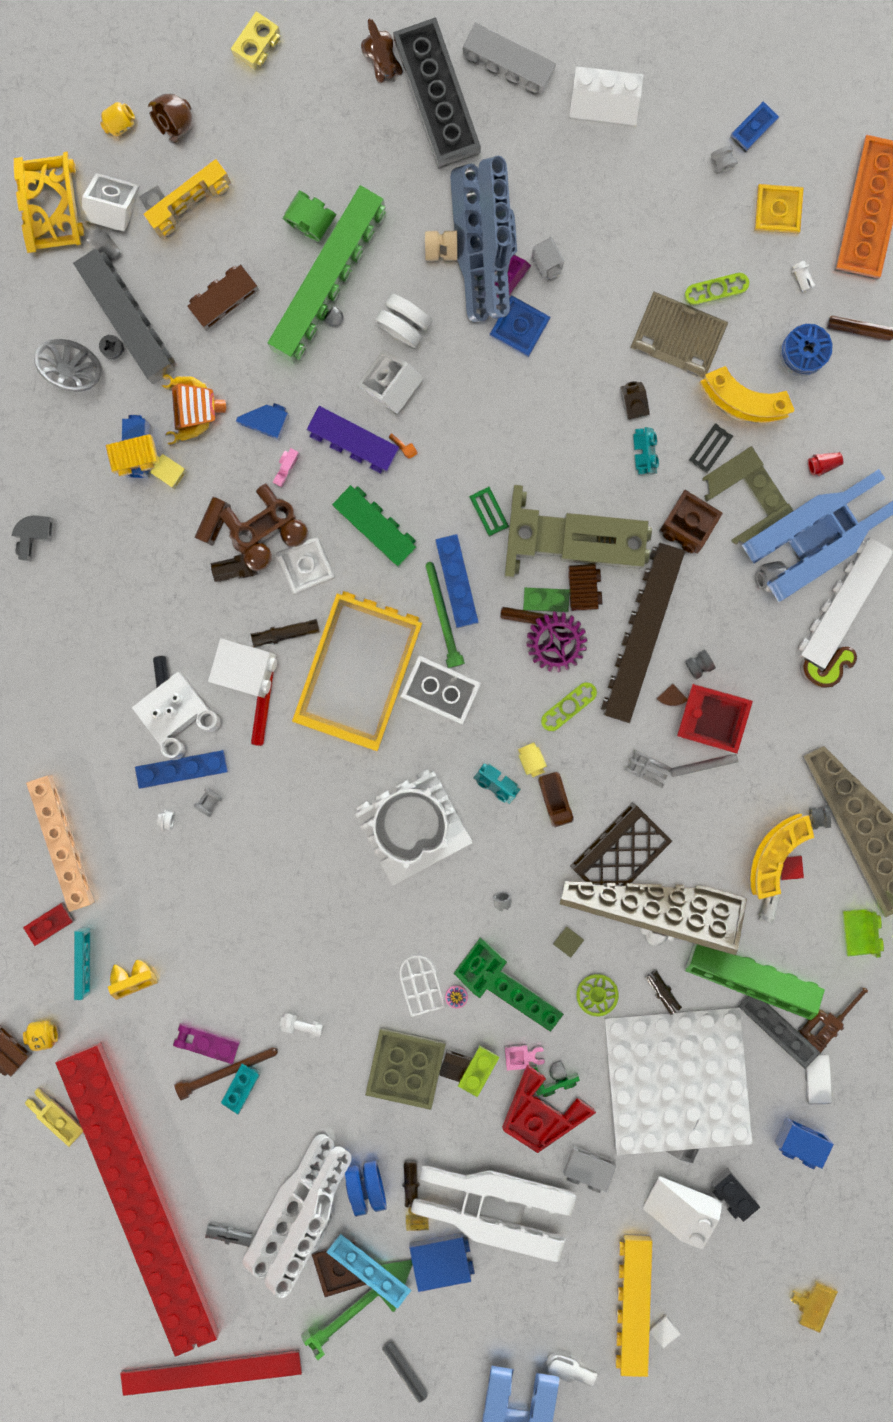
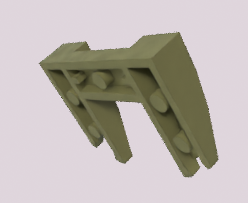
M752 446L702 478V481L708 480L709 494L704 495L706 502L743 479L767 516L733 538L731 541L735 545L739 541L747 542L794 511L781 495Z

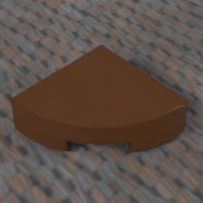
M673 683L656 698L659 702L668 706L681 705L688 700Z

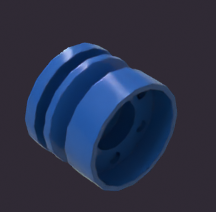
M816 324L797 326L787 335L780 347L782 364L790 373L796 376L815 374L829 361L832 355L833 343L826 330ZM805 345H806V346H810V345L812 346V349H811L810 352H809V351H806V352H805V351L803 350V348L805 347Z

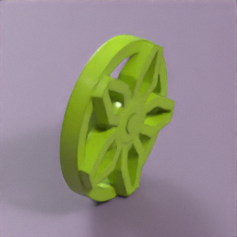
M592 974L585 977L579 983L576 998L580 1008L585 1013L598 1017L607 1015L616 1007L619 993L616 984L611 978L603 974ZM596 978V980L594 981V987L586 982L590 979ZM602 978V986H597L599 979ZM605 980L610 982L614 989H604L606 986ZM584 985L591 989L588 992L582 986ZM580 991L588 995L582 1002L580 1000ZM606 992H615V994L607 996ZM614 998L613 1004L608 1008V1004L605 1000H610ZM590 999L591 1004L584 1007L586 1001ZM604 1003L605 1011L600 1008L599 1004ZM596 1004V1008L600 1012H592L588 1009Z

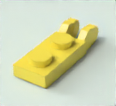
M37 1088L34 1093L46 1106L41 1110L31 1099H27L25 1105L37 1115V1119L70 1147L83 1133L80 1123L56 1101L51 1100L46 1093Z

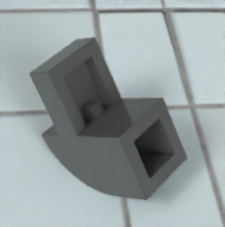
M32 515L24 517L17 522L11 536L20 538V542L16 543L15 549L19 560L31 561L33 539L52 540L53 518Z

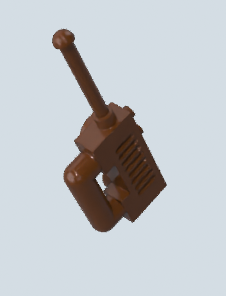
M862 988L858 996L837 1018L831 1012L828 1015L819 1009L818 1014L812 1020H808L799 1033L821 1054L831 1039L839 1035L837 1034L839 1030L842 1031L844 1029V1024L842 1023L844 1017L865 993H868L867 988ZM821 1020L825 1026L814 1036L811 1031Z

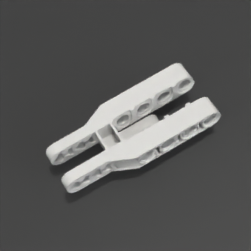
M319 1134L313 1139L297 1171L280 1187L243 1258L244 1268L257 1279L266 1277L265 1286L278 1298H284L290 1294L311 1253H314L320 1246L334 1219L331 1208L334 1193L351 1162V1154L342 1147L334 1148V1141L325 1134Z
M422 1166L419 1176L421 1180L465 1191L461 1210L421 1199H414L411 1212L454 1224L475 1242L553 1262H560L566 1240L564 1237L514 1223H521L525 1205L530 1209L532 1206L547 1210L550 1214L555 1212L572 1217L577 1194L490 1170L464 1176L429 1166Z

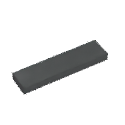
M747 996L738 1006L804 1069L820 1054L808 1040L768 1003Z

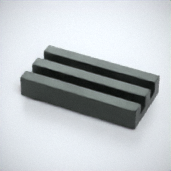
M715 423L689 461L705 473H708L733 438V435ZM715 430L719 432V434L714 439L712 444L709 446L707 451L704 453L702 458L699 461H697L695 458L698 456V454L703 449L705 444L708 442L710 437L713 435ZM722 436L726 437L708 465L704 466V461Z

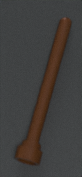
M274 1047L190 1083L188 1081H180L174 1084L176 1093L180 1101L187 1099L190 1094H193L192 1091L237 1073L241 1064L251 1067L276 1056L278 1050Z

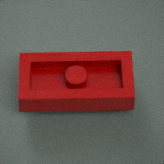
M60 903L24 926L23 929L33 945L36 946L73 923L74 920L63 903Z

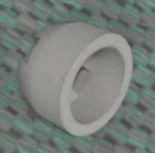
M333 305L324 321L330 325L337 326L343 320V313Z
M507 892L496 893L493 896L495 908L499 911H503V909L508 910L512 903L511 894Z
M562 1061L555 1063L550 1068V1076L556 1081L568 1078Z

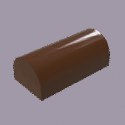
M212 496L194 538L213 546L224 523L219 514L226 508H231V505Z

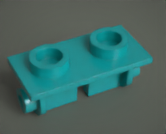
M649 427L635 429V434H633L634 450H643V454H635L638 475L647 474V470L648 473L657 474V468L659 467V458L655 451V445L658 442L657 434L653 428Z
M484 763L473 779L477 781L480 787L493 792L498 800L510 804L521 790L517 787L518 784L507 776L500 782L498 778L501 772L491 764L487 765Z
M241 1064L221 1104L239 1115L260 1076L258 1074L259 1071Z

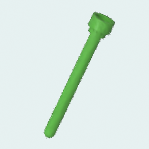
M427 562L425 567L448 650L447 668L464 665L463 655H460V651L457 652L434 563Z

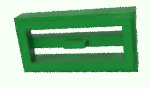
M490 487L469 496L489 537L509 527ZM483 494H488L503 525H498ZM475 498H480L495 529H490Z

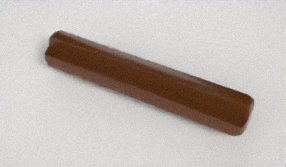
M833 315L828 320V328L889 341L893 339V328Z
M508 607L501 608L500 618L535 625H538L536 622L537 618L545 621L543 613ZM555 626V628H558V629H565V628H566V627H563V626Z

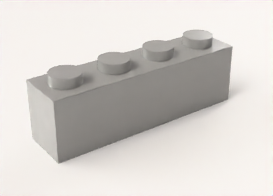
M476 22L463 45V53L467 59L473 62L478 60L484 63L485 67L492 72L497 73V71L505 74L508 80L514 83L519 81L525 84L529 91L534 93L538 91L544 92L555 71L556 63Z

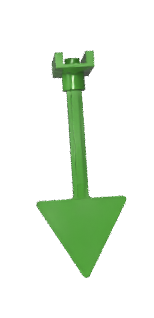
M412 1259L381 1264L383 1268L403 1284H406L413 1265ZM371 1289L325 1329H320L314 1335L309 1330L305 1331L301 1335L303 1343L312 1349L315 1358L319 1360L325 1355L322 1346L329 1341V1337L376 1297L380 1296L392 1312L396 1311V1307L375 1290Z

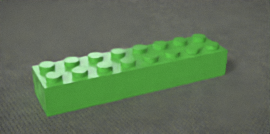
M361 185L358 187L267 342L272 351L292 363H295L296 359L301 360L306 351V348H304L308 339L312 341L318 330L316 325L319 320L323 321L329 312L327 308L330 301L334 302L341 291L339 289L342 281L346 282L352 273L350 268L353 262L357 263L363 254L362 247L364 243L371 241L375 233L373 231L376 223L380 224L386 215V207L382 197Z

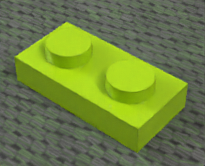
M479 1045L458 1083V1087L478 1097L499 1056Z

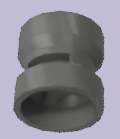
M705 649L698 653L696 659L690 657L685 660L695 680L702 677L703 672H711L716 669Z

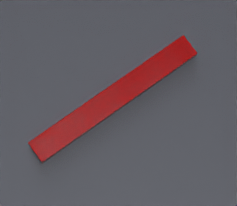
M300 1350L121 1371L120 1376L123 1396L302 1375Z

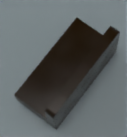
M447 1049L439 1075L460 1082L473 1057Z

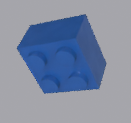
M787 1117L775 1140L779 1147L778 1150L782 1152V1155L792 1160L797 1157L803 1161L802 1164L811 1169H815L816 1166L823 1169L834 1145L826 1135Z

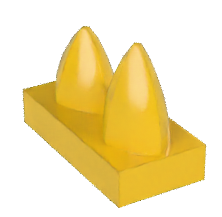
M136 960L132 967L131 977H128L121 967L114 964L110 974L111 985L107 987L110 995L118 1000L158 982L155 974L142 961Z

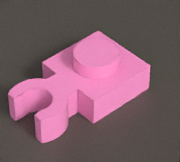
M290 448L289 452L285 451L281 456L279 463L282 465L273 480V483L282 488L287 476L300 456L298 451Z
M527 1045L505 1047L507 1071L525 1069L529 1062L537 1065L544 1064V1059H537L535 1057L537 1052L544 1051L543 1047L537 1046L532 1051H528Z

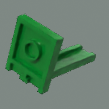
M479 938L453 974L478 998H481L485 991L489 990L551 1032L564 1014L501 971L507 961L485 940Z

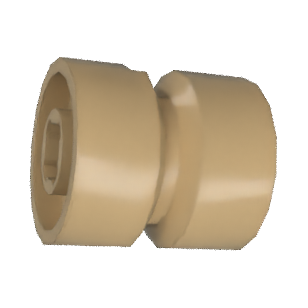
M457 230L444 231L443 234H439L438 231H425V260L438 261L440 257H443L445 261L457 260Z

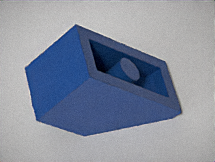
M273 403V406L266 404L238 416L236 422L239 425L280 440L289 414L285 412L286 408Z

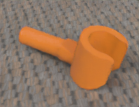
M394 434L389 435L388 438L400 447L406 458H412L418 454L412 443L405 446Z

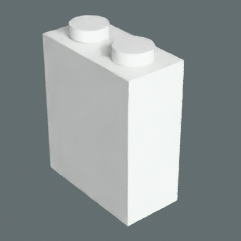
M220 638L208 682L265 698V695L271 688L270 677L277 666V654Z

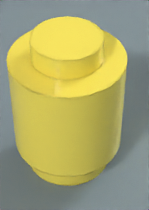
M535 742L518 749L520 753L518 757L526 775L531 774L533 778L545 773L543 768L547 767L540 748L536 747Z

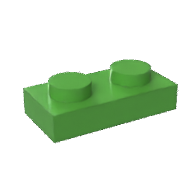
M524 587L523 610L569 612L570 589Z

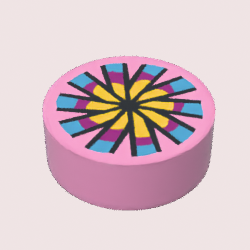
M454 985L446 991L445 999L450 1007L457 1009L467 1003L468 994L464 987Z

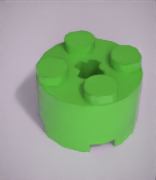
M299 190L282 219L295 229L296 227L302 231L308 238L319 242L325 236L337 214L328 208L324 209L325 203L316 197L310 200L306 193Z

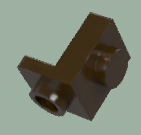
M632 381L620 387L628 420L650 415L646 389L642 382Z

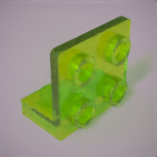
M870 908L842 911L846 956L871 954L876 958H880L881 952L884 951L883 939L879 938L878 930L882 928L880 915H877V912Z

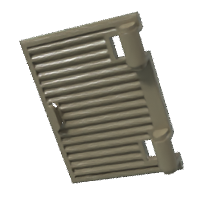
M653 291L630 348L643 351L653 358L682 370H689L698 374L699 377L705 378L728 322ZM643 336L654 340L653 344L650 345L643 342ZM693 357L704 361L702 366L693 363Z

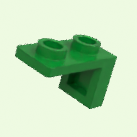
M536 1064L530 1066V1067H532L533 1069H535L536 1071H538V1068H537V1065H536ZM578 1073L568 1076L567 1079L562 1081H554L546 1085L542 1083L536 1091L537 1096L548 1097L555 1094L556 1089L564 1087V1090L575 1087L577 1085L576 1082L580 1081Z

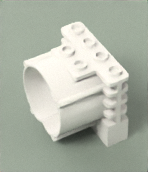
M427 769L417 774V780L409 783L406 780L396 786L397 791L391 794L389 791L378 795L376 797L377 802L370 805L367 801L356 807L358 812L354 815L380 860L392 886L473 843L434 771L429 772ZM405 797H418L427 801L434 808L438 817V831L433 838L420 839L414 848L405 850L397 847L387 836L385 817L388 809L396 801Z

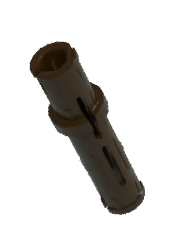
M317 619L284 627L275 628L274 626L270 627L269 630L250 634L253 647L271 643L275 645L279 641L320 633Z

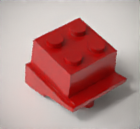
M692 684L677 736L738 754L753 701Z

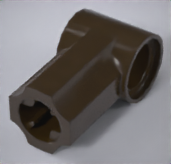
M243 554L236 555L232 559L210 563L214 582L258 575V571L251 570L246 566Z

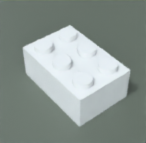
M418 656L400 697L463 725L481 683L422 656Z

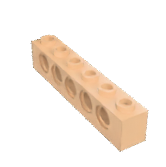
M48 775L27 782L26 784L68 911L70 912L95 903L53 776Z

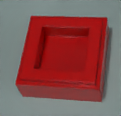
M787 856L783 863L780 880L804 878L802 856Z

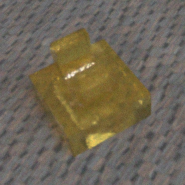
M409 1207V1215H406V1231L429 1230V1218L414 1214Z

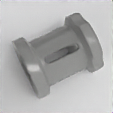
M206 787L204 795L198 803L194 804V807L210 817L216 803L223 798Z

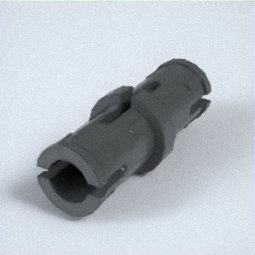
M208 1223L205 1238L224 1241L227 1245L233 1243L249 1247L252 1233L235 1230L232 1226L225 1228Z

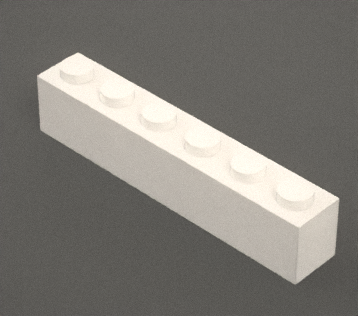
M872 538L862 541L857 550L858 555L855 560H850L844 569L846 572L844 579H839L833 588L834 596L831 600L827 599L821 610L824 613L821 618H816L810 627L811 635L808 639L804 638L798 648L801 650L798 656L820 669H825L893 554V550Z

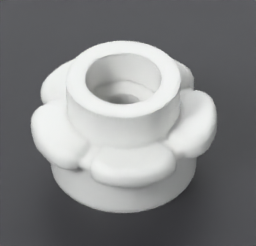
M165 809L164 813H159L157 825L161 826L162 831L172 830L175 813L168 812V809Z

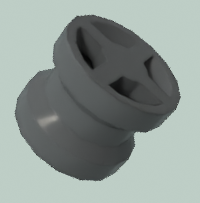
M106 335L99 342L100 352L110 360L118 359L124 352L123 343L114 335Z
M823 806L821 809L809 808L812 830L819 827L831 828L829 806Z

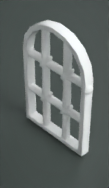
M413 955L406 958L399 970V981L402 985L411 1017L445 1008L436 975L437 972L432 962L421 955ZM418 958L421 970L420 973L413 975L409 960ZM422 959L430 964L432 970H424ZM406 963L409 974L407 977L402 978V968ZM433 973L437 988L430 990L427 974ZM423 976L426 989L424 992L418 993L415 978ZM411 979L414 992L413 995L407 996L403 981ZM439 991L442 1006L435 1007L432 998L433 993ZM428 994L431 1009L423 1011L420 996ZM416 998L420 1012L412 1014L409 999Z

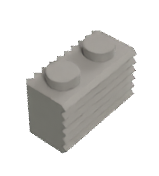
M552 237L533 246L531 258L534 259L533 262L536 263L538 270H540L542 278L548 277L551 280L559 276L563 269L564 259Z

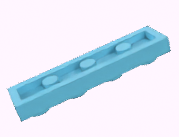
M342 1234L338 1235L326 1251L397 1309L412 1291Z

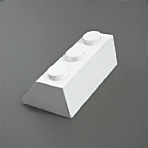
M576 66L569 118L636 126L644 74Z

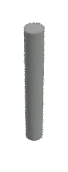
M737 754L675 767L671 770V776L676 777L737 763L738 757Z

